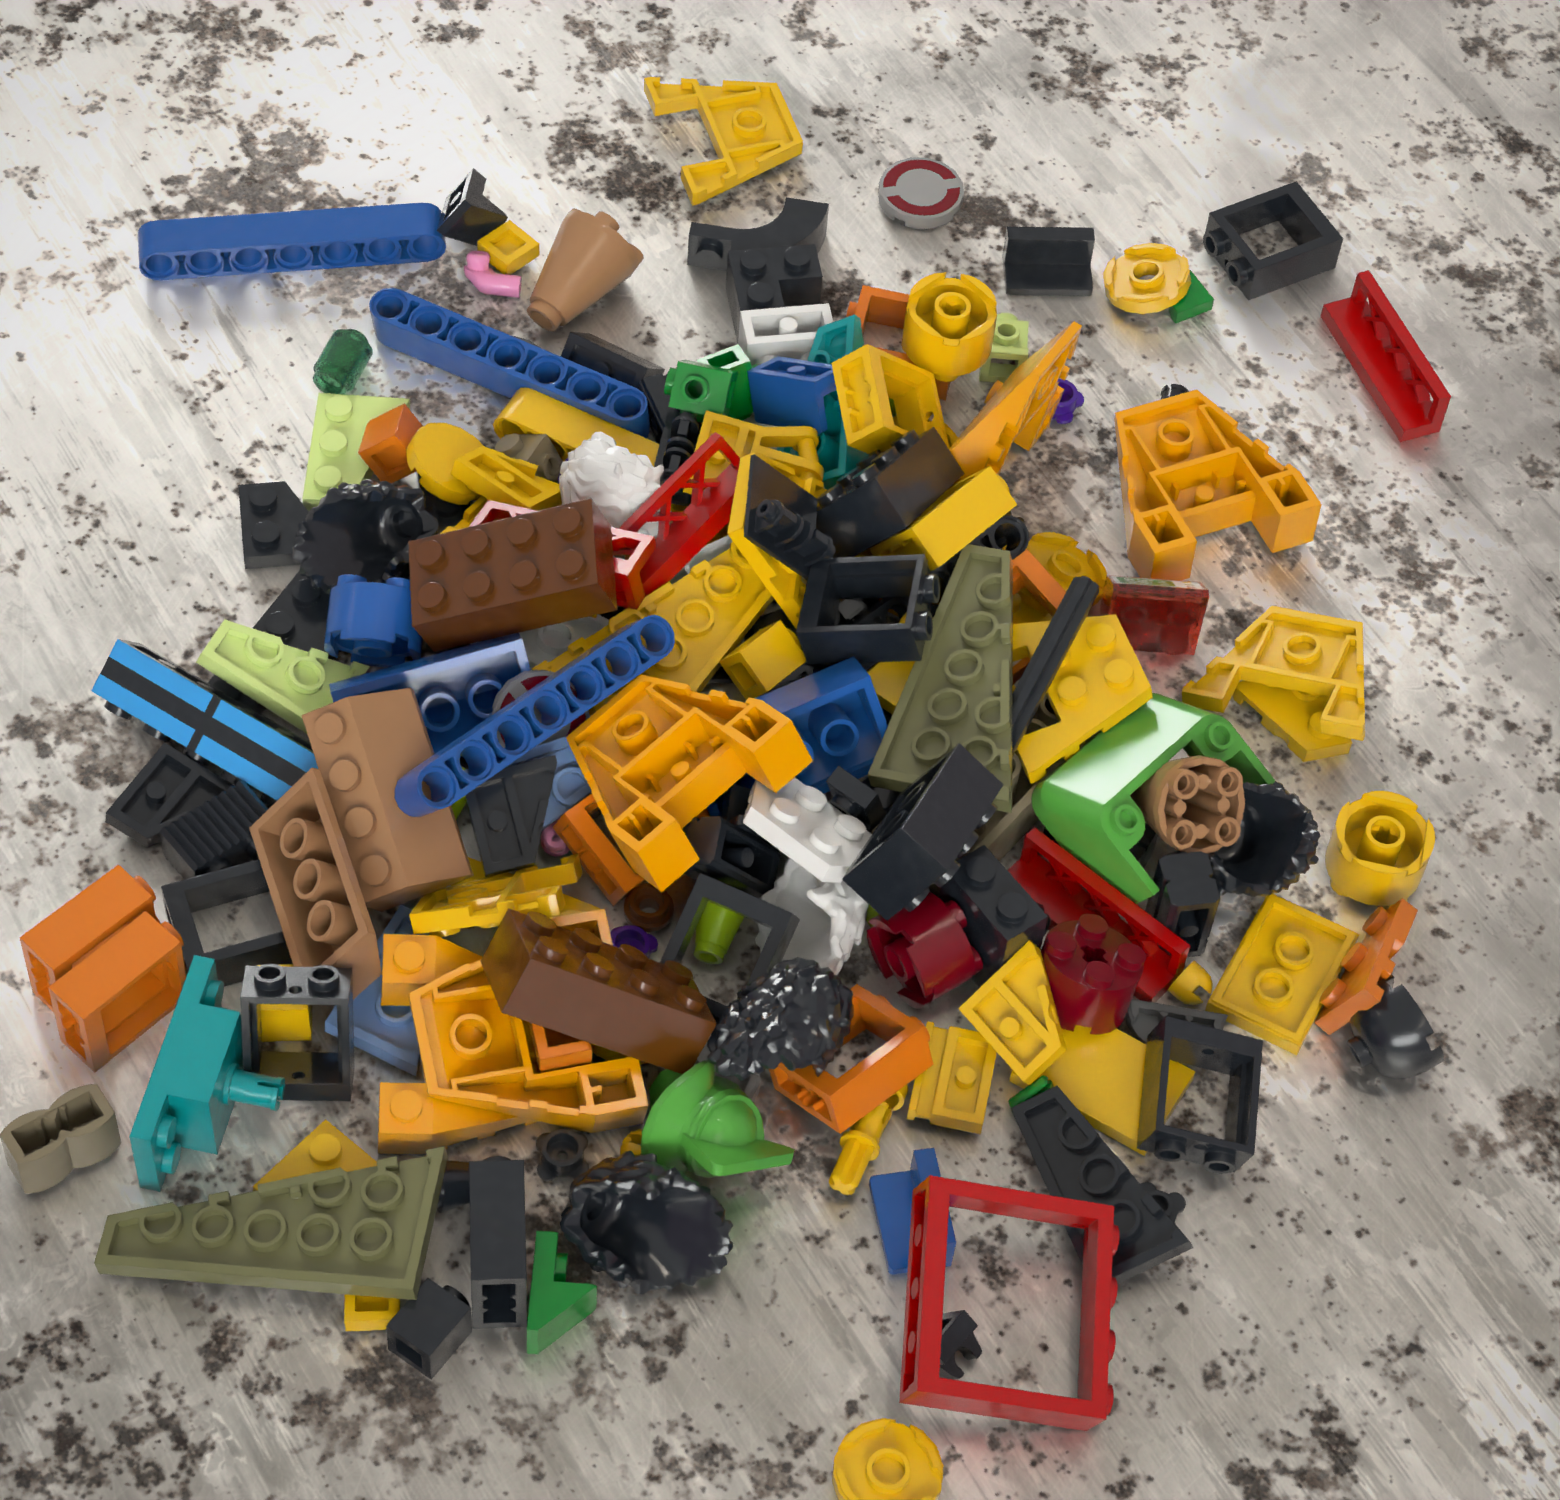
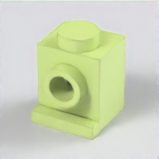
M1010 313L997 314L992 350L988 360L979 368V381L996 382L999 380L1004 383L1013 371L1028 359L1029 321H1019L1015 315ZM991 358L1015 360V365L991 363Z

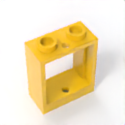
M869 344L831 363L848 446L867 454L878 449L883 453L891 448L890 444L910 430L914 429L917 435H920L935 427L949 449L934 373ZM889 398L894 400L899 427L894 425ZM934 414L933 420L929 422V417Z
M988 466L954 483L907 528L870 547L869 550L873 556L925 554L930 571L943 565L1013 509L1017 503L1010 495L1009 487L1005 480L997 475L991 466Z

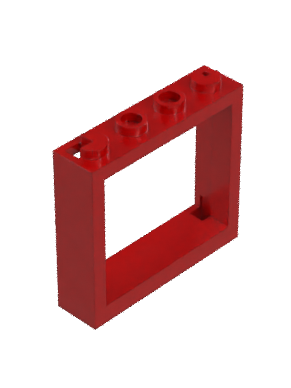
M932 1175L928 1176L914 1188L912 1192L899 1403L1088 1431L1107 1420L1114 1399L1113 1386L1111 1383H1108V1366L1114 1355L1116 1345L1115 1332L1110 1329V1311L1115 1304L1118 1291L1117 1280L1115 1277H1112V1257L1117 1251L1120 1237L1119 1228L1114 1224V1206ZM949 1207L1084 1229L1077 1398L939 1377Z

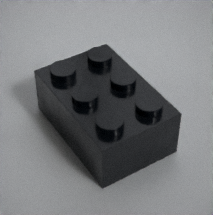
M935 427L920 435H917L915 430L912 429L890 444L891 448L883 453L880 449L870 453L856 463V468L836 481L837 485L817 497L820 506L817 508L816 529L832 538L836 549L832 558L854 557L907 528L964 475L961 467Z
M958 743L899 794L842 880L886 921L902 908L908 912L913 911L928 895L930 891L928 887L935 883L940 888L957 872L960 864L955 859L962 857L979 838V835L974 830L975 828L979 829L997 810L998 807L993 803V800L1004 784Z

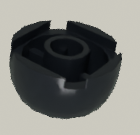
M1391 974L1386 980L1383 978L1376 984L1384 990L1381 1001L1368 1010L1357 1011L1351 1017L1349 1024L1354 1037L1347 1041V1045L1362 1068L1371 1064L1383 1076L1393 1079L1411 1078L1445 1061L1441 1046L1431 1051L1426 1037L1434 1033L1433 1029L1407 989L1402 984L1393 989L1395 977Z

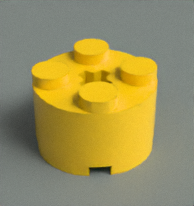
M946 272L934 273L922 278L910 291L901 346L910 360L918 367L934 373L935 379L939 381L952 382L958 376L969 374L979 369L988 360L992 350L997 321V302L991 289L975 277L961 274L960 279L945 278Z
M1371 791L1364 793L1361 799L1352 803L1349 801L1341 808L1325 853V865L1331 878L1330 886L1333 891L1338 895L1350 897L1358 902L1374 906L1390 907L1402 898L1407 901L1408 897L1416 891L1421 882L1435 844L1434 827L1429 818L1426 822L1417 812L1418 805L1409 798L1397 793Z

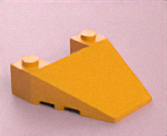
M1075 321L1072 322L1018 366L1004 383L999 380L995 382L985 399L984 404L986 405L949 448L964 472V475L956 482L988 466H991L994 472L999 475L1013 442L1030 451L1049 427L1064 389L1058 386L1059 382L1057 381L1059 378L1065 381L1070 368L1065 366L1067 358L1071 360L1074 355L1082 325Z
M1198 390L1115 412L1114 421L1127 555L1140 578L1174 581L1190 578L1197 544L1195 537L1249 521L1253 523L1272 553L1313 541L1322 504L1300 471L1290 463L1285 466L1280 464L1268 454L1269 447L1258 438L1254 441L1250 440L1237 429L1238 422ZM1145 585L1148 590H1151V589H1154V588H1157V587H1161V586Z
M641 674L566 737L577 763L590 786L591 793L603 814L605 823L633 871L661 893L700 860L682 830L694 817L699 815L746 773L774 793H777L813 761L792 720L763 700L748 697L746 702L729 699L725 692L711 690L709 694L693 692L689 684Z
M605 908L553 917L551 919L557 926L574 931L575 928L586 929L597 935L602 942L613 945ZM481 959L470 965L466 963L409 993L408 997L428 1097L589 1133L643 1124L649 1104L639 1059L625 1057L539 1073L529 1022L501 1012L480 962Z
M383 934L381 1006H410L409 993L466 963L470 965L482 959V956L437 935ZM380 1082L378 1154H426V1150L445 1146L447 1150L448 1146L476 1137L477 1140L495 1135L496 1131L522 1123L527 1126L540 1121L428 1097L426 1083Z

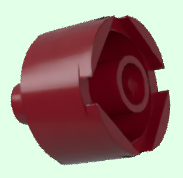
M929 891L925 899L913 911L908 912L902 908L888 921L878 914L868 922L874 926L866 930L867 941L880 972L885 979L893 975L897 978L904 988L896 993L906 1004L915 1009H921L970 980L983 969L980 955L970 945L962 929L967 925L966 917L959 905L953 900L944 903Z
M1086 913L1081 915L1079 920L1066 921L1054 926L1046 935L1041 955L1061 1028L1073 1032L1076 1025L1091 1027L1090 1034L1095 1035L1115 1030L1124 1021L1142 976L1146 960L1145 951L1140 946L1133 944L1121 933L1110 928L1107 921L1099 915Z

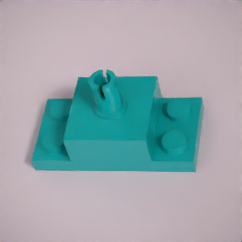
M197 955L193 957L129 1136L139 1186L143 1189L161 1192L167 1173L174 1174L177 1170L181 1156V1147L218 1155L235 1102L278 1111L281 1104L277 1099H283L285 1089L284 1077H273L244 1071L241 1013L222 1008L224 982L218 981L215 959Z

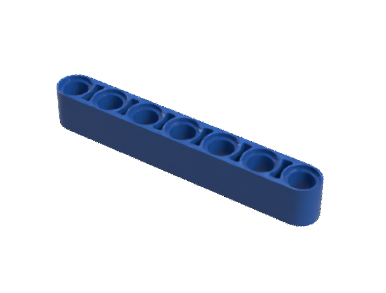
M423 202L155 220L143 224L137 234L139 269L145 277L152 280L429 262L440 258L445 253L446 241L445 236L437 231L441 210L434 204Z
M384 288L376 292L369 302L375 335L378 341L385 346L508 398H512L520 388H530L644 438H647L650 433L647 398L642 391L633 386L400 289Z
M650 615L618 629L403 775L397 781L395 787V800L398 807L403 813L411 817H423L452 805L666 657L672 651L675 643V635L671 625L660 616ZM641 636L645 639L647 649L642 644ZM605 658L611 664L612 673L607 668ZM570 682L576 688L577 698L573 695L570 689ZM534 706L541 714V723L535 717ZM497 731L504 737L505 748L501 746L497 739ZM460 756H462L468 764V774L465 773L464 770L461 768ZM422 781L430 788L431 800L427 799L423 794Z

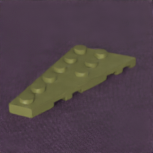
M970 544L962 549L934 615L932 638L930 641H925L922 660L915 661L867 774L871 786L902 792L960 743L1004 784L993 800V803L998 807V811L1012 813L1013 562L1010 551Z
M445 1146L428 1149L426 1150L427 1156L398 1161L397 1156L377 1160V1166L349 1172L344 1171L340 1167L258 1184L257 1191L230 1196L229 1191L209 1194L208 1201L179 1207L170 1202L108 1215L94 1264L99 1274L417 1300L448 1155Z

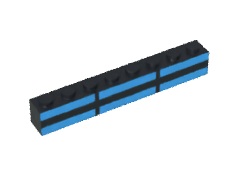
M117 639L91 690L107 700L104 707L108 711L128 720H131L132 716L138 718L145 723L143 731L152 737L167 743L173 739L184 746L182 753L195 762L206 766L212 762L224 769L221 777L228 782L236 785L239 780L244 781L248 786L251 785L263 792L260 799L269 806H272L312 767L318 769L309 741L140 643Z

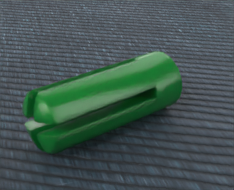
M1042 1075L1030 1086L1028 1085L1008 1100L1010 1107L1012 1108L1053 1088L1052 1081L1048 1080L1047 1076Z

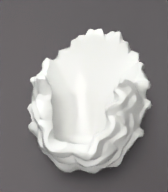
M601 431L594 432L591 439L583 440L581 446L568 453L569 461H564L561 464L559 487L562 505L592 498L611 527L619 528L660 487L664 466L653 467L648 456L631 454L627 448L616 446V442L612 437ZM659 521L646 522L638 530V533L651 535L656 539Z
M789 858L785 863L784 875L774 882V889L760 897L761 900L787 910L800 919L782 961L792 960L796 957L815 960L821 968L829 967L834 975H838L843 963L850 957L853 944L858 946L862 942V933L865 925L864 916L869 904L844 881L841 883L821 882ZM757 923L759 933L756 935L755 941L760 947L761 953L771 929Z

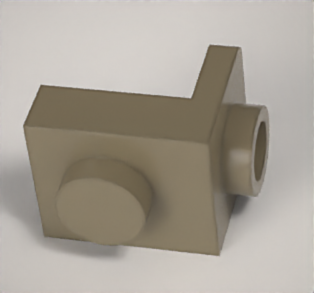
M506 434L496 443L494 450L502 452L510 458L521 459L538 465L536 476L558 482L563 460L547 434Z

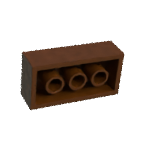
M592 498L408 541L412 627L434 652L617 610L611 525Z
M508 908L480 961L502 1013L680 1074H684L694 1066L717 1024L706 1004V998L700 993L693 979L692 972L684 965L672 960H667L663 964L649 959L642 951L631 945L621 944L618 948L604 943L597 935L583 928H575L574 931L557 926L547 916L535 911H529L526 915Z

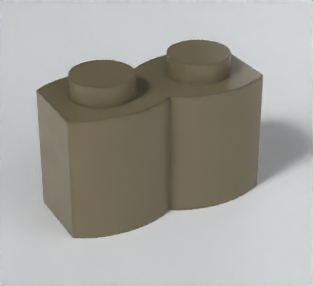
M97 1084L83 1085L66 1092L49 1109L26 1113L10 1122L0 1133L7 1164L25 1194L41 1192L57 1185L70 1174L73 1168H83L97 1164L113 1154L121 1144L115 1111Z

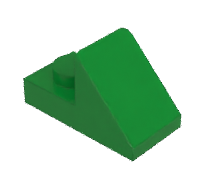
M536 1231L527 1322V1354H539L589 1316L597 1307L596 1285L566 1282L568 1253H558V1232Z

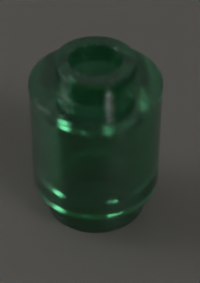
M338 329L332 333L313 367L315 373L313 375V382L319 390L330 394H346V392L354 389L373 355L372 347L368 343L367 338L361 332L354 329Z

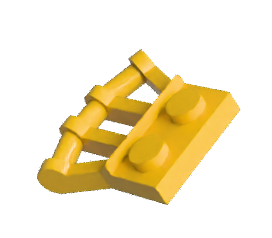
M706 410L695 451L716 432L724 438L740 458L753 452H758L793 468L795 476L806 480L813 477L820 481L823 480L824 468L819 464L816 447L819 444V438L815 428L810 426L763 427ZM768 447H792L798 452L799 456ZM719 451L705 463L704 479L717 478L730 465ZM684 488L683 492L692 494V488Z

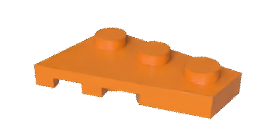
M1400 899L1386 910L1380 906L1369 916L1362 927V930L1367 933L1362 943H1356L1341 962V966L1346 969L1340 979L1336 978L1321 995L1319 1002L1324 1007L1314 1023L1328 1035L1349 1023L1351 1017L1357 1011L1368 1010L1381 1001L1384 990L1376 984L1383 978L1386 980L1392 974L1396 964L1390 959L1404 945L1418 912L1405 899Z

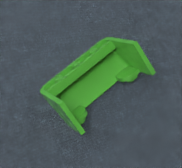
M1152 693V699L1105 733L1101 730L1080 747L1076 754L1065 760L1044 778L1032 793V807L1035 814L1058 844L1135 904L1154 896L1160 889L1129 851L1142 838L1145 831L1143 813L1130 795L1181 749H1184L1189 757L1201 755L1217 758L1230 767L1236 768L1243 777V783L1248 782L1262 785L1275 782V779L1227 719L1157 693Z

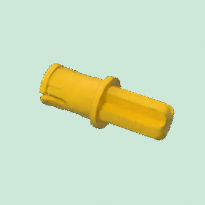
M887 1102L881 1103L853 1124L849 1131H845L841 1135L839 1143L842 1151L828 1180L833 1190L840 1191L843 1195H852L860 1183L868 1162L875 1160L879 1156L880 1138L893 1113L892 1109H888L889 1104Z

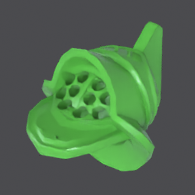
M709 1060L696 1064L684 1074L668 1069L661 1071L649 1088L651 1110L642 1130L641 1154L654 1153L657 1156V1163L669 1168L675 1167L683 1174L689 1171L695 1175L707 1178L791 1164L795 1149L764 1140L763 1120L759 1109L752 1099L748 1098L746 1093L741 1090L738 1084L727 1078L715 1076L714 1064L710 1063Z

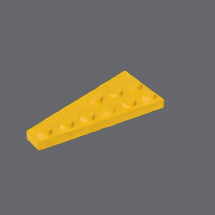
M731 542L729 549L708 562L704 559L693 566L688 575L673 584L668 582L647 595L637 610L628 607L609 619L607 626L586 639L583 637L568 645L567 651L550 662L544 660L533 667L532 670L556 672L618 629L644 617L657 615L666 619L671 625L675 635V643L672 651L666 657L641 673V675L689 684L693 692L700 693L721 667L719 661L737 647L774 598L734 542ZM641 636L642 644L647 649L645 639ZM605 658L607 668L612 673L611 664ZM630 682L589 709V715H593Z

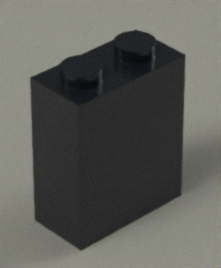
M985 845L957 860L960 864L959 869L940 888L939 899L944 903L949 900L955 901L966 917L967 925L962 929L970 945L980 955L983 963L982 971L971 978L979 988L1029 940L1041 950L1048 915Z
M491 1156L482 1161H469L470 1268L473 1329L527 1327L524 1160H511L504 1156Z

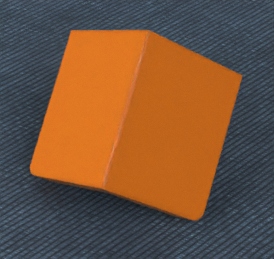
M404 403L367 423L358 454L381 482L387 481L392 484L416 472L415 468L411 472L408 466L406 448L417 430L423 427V425Z
M529 1022L539 1073L592 1064L591 1043Z

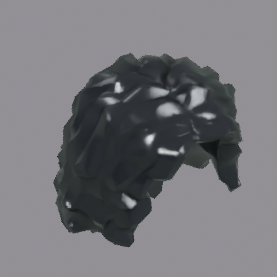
M364 479L360 484L342 482L338 489L335 487L330 488L326 496L320 500L319 505L310 509L305 521L299 524L298 532L295 535V546L292 548V556L294 562L301 563L299 574L311 579V587L314 589L322 588L323 592L329 595L330 590L337 586L338 576L345 574L364 577L367 579V582L385 584L388 578L397 577L410 580L408 541L437 535L439 523L436 517L426 511V497L420 488H412L407 485L394 486L387 481L377 483L370 479Z
M1277 781L1273 784L1262 785L1248 782L1243 783L1245 808L1240 824V836L1233 845L1223 846L1218 851L1208 854L1213 870L1212 878L1216 880L1220 896L1226 893H1236L1238 895L1245 894L1250 897H1266L1272 893H1279L1282 889L1288 890L1290 884L1299 881L1300 873L1305 874L1310 869L1309 865L1317 864L1319 858L1315 854L1319 844L1320 833L1317 831L1318 824L1313 820L1314 817L1311 810L1300 802L1299 796L1294 793L1290 794L1283 787L1282 783Z
M796 957L792 960L779 962L768 973L761 975L747 985H743L742 989L737 992V999L729 1003L728 1008L722 1013L721 1022L715 1026L707 1041V1048L710 1051L707 1059L710 1063L716 1065V1072L718 1074L736 1076L740 1081L745 1080L752 1074L758 1076L765 1069H776L780 1062L789 1071H793L796 1068L803 1069L812 1065L816 1076L819 1077L827 1068L828 1063L834 1061L836 1050L842 1047L844 1037L850 1033V1025L854 1016L853 993L842 984L840 977L834 975L829 967L821 968L815 960Z
M626 1151L617 1158L609 1157L603 1159L600 1163L574 1179L570 1185L569 1201L561 1213V1231L569 1242L577 1246L583 1260L589 1263L591 1269L596 1272H606L618 1283V1287L627 1288L630 1285L634 1288L635 1293L639 1295L663 1288L671 1291L680 1283L694 1286L700 1278H709L712 1274H720L722 1268L727 1265L725 1255L729 1254L733 1248V1242L730 1241L731 1239L728 1235L733 1224L730 1220L725 1219V1209L711 1195V1189L706 1186H700L698 1181L690 1179L675 1167L669 1168L657 1163V1156L654 1153L634 1155L632 1151Z

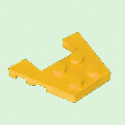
M660 77L644 78V92L654 116L697 109L719 158L717 160L681 166V180L692 206L713 198L802 154L803 140L777 83L723 80L722 86L699 85L697 79L681 78V84H660Z
M753 452L740 458L727 534L797 629L806 585L801 581L802 576L744 537L750 457L755 454L815 498L827 490L824 489L822 481L813 477L806 480L795 476L793 468L758 452Z
M1271 606L1235 639V647L1224 657L1216 656L1206 665V674L1197 682L1190 680L1181 691L1183 703L1224 713L1240 680L1260 683L1267 687H1280L1306 692L1313 696L1330 697L1320 718L1321 733L1363 741L1365 738L1363 622Z
M1116 614L1085 618L1046 692L1059 723L1023 736L1016 753L1030 784L1046 776V769L1060 758L1065 760L1071 758L1080 750L1079 745L1099 730L1105 733L1153 698L1151 685ZM1051 621L1013 624V662L1029 657L1031 660Z
M579 854L560 858L561 865L541 869L534 865L517 870L512 877L490 881L489 877L442 888L424 895L409 914L413 933H429V935L446 937L460 932V928L480 926V928L496 927L502 922L508 908L526 915L529 911H535L547 917L560 915L565 907L561 886L577 883L583 874Z

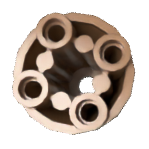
M573 208L563 219L530 297L531 304L527 308L530 318L543 329L555 332L559 326L567 325L631 277L644 259L642 252L634 245L628 243L617 232L620 228L619 224L609 214L599 211L593 216Z
M1197 755L1169 760L1130 795L1142 811L1147 824L1165 843L1176 851H1185L1187 853L1202 851L1209 854L1218 851L1223 846L1233 845L1240 836V824L1245 808L1243 777L1240 771L1230 767L1220 759Z

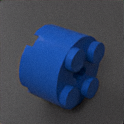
M345 574L338 576L337 586L330 590L324 650L338 658L339 650L351 653V663L355 661L374 667H391L405 663V657L409 656L413 660L420 659L423 638L412 627L410 580L397 577L388 578L385 584L367 582V579L358 575Z

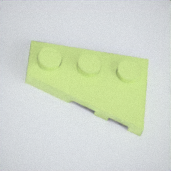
M318 393L302 497L303 505L308 511L319 505L320 500L326 496L330 488L335 487L338 489L342 482L360 484L364 479L372 477L373 471L358 454L367 423L404 403L410 409V399Z
M225 619L196 661V663L306 734L307 731L302 715L333 703L329 684L365 674L370 667L355 661L351 665L328 659L329 653L312 647L309 652L283 644L281 637Z

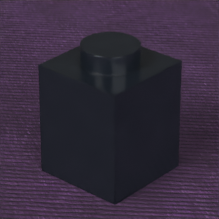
M427 1278L419 1287L417 1300H408L386 1325L388 1350L432 1380L472 1332L471 1307L468 1300L454 1287L445 1285L442 1288Z

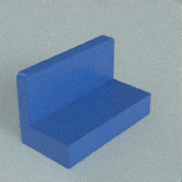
M777 356L747 371L754 419L757 423L778 427L810 426L815 428L818 434L827 430L823 396L836 390L832 365Z
M934 1148L913 1150L909 1171L873 1175L869 1180V1188L887 1270L892 1275L908 1272L913 1189L930 1175L941 1177ZM950 1212L948 1217L946 1267L952 1265L956 1247V1238Z

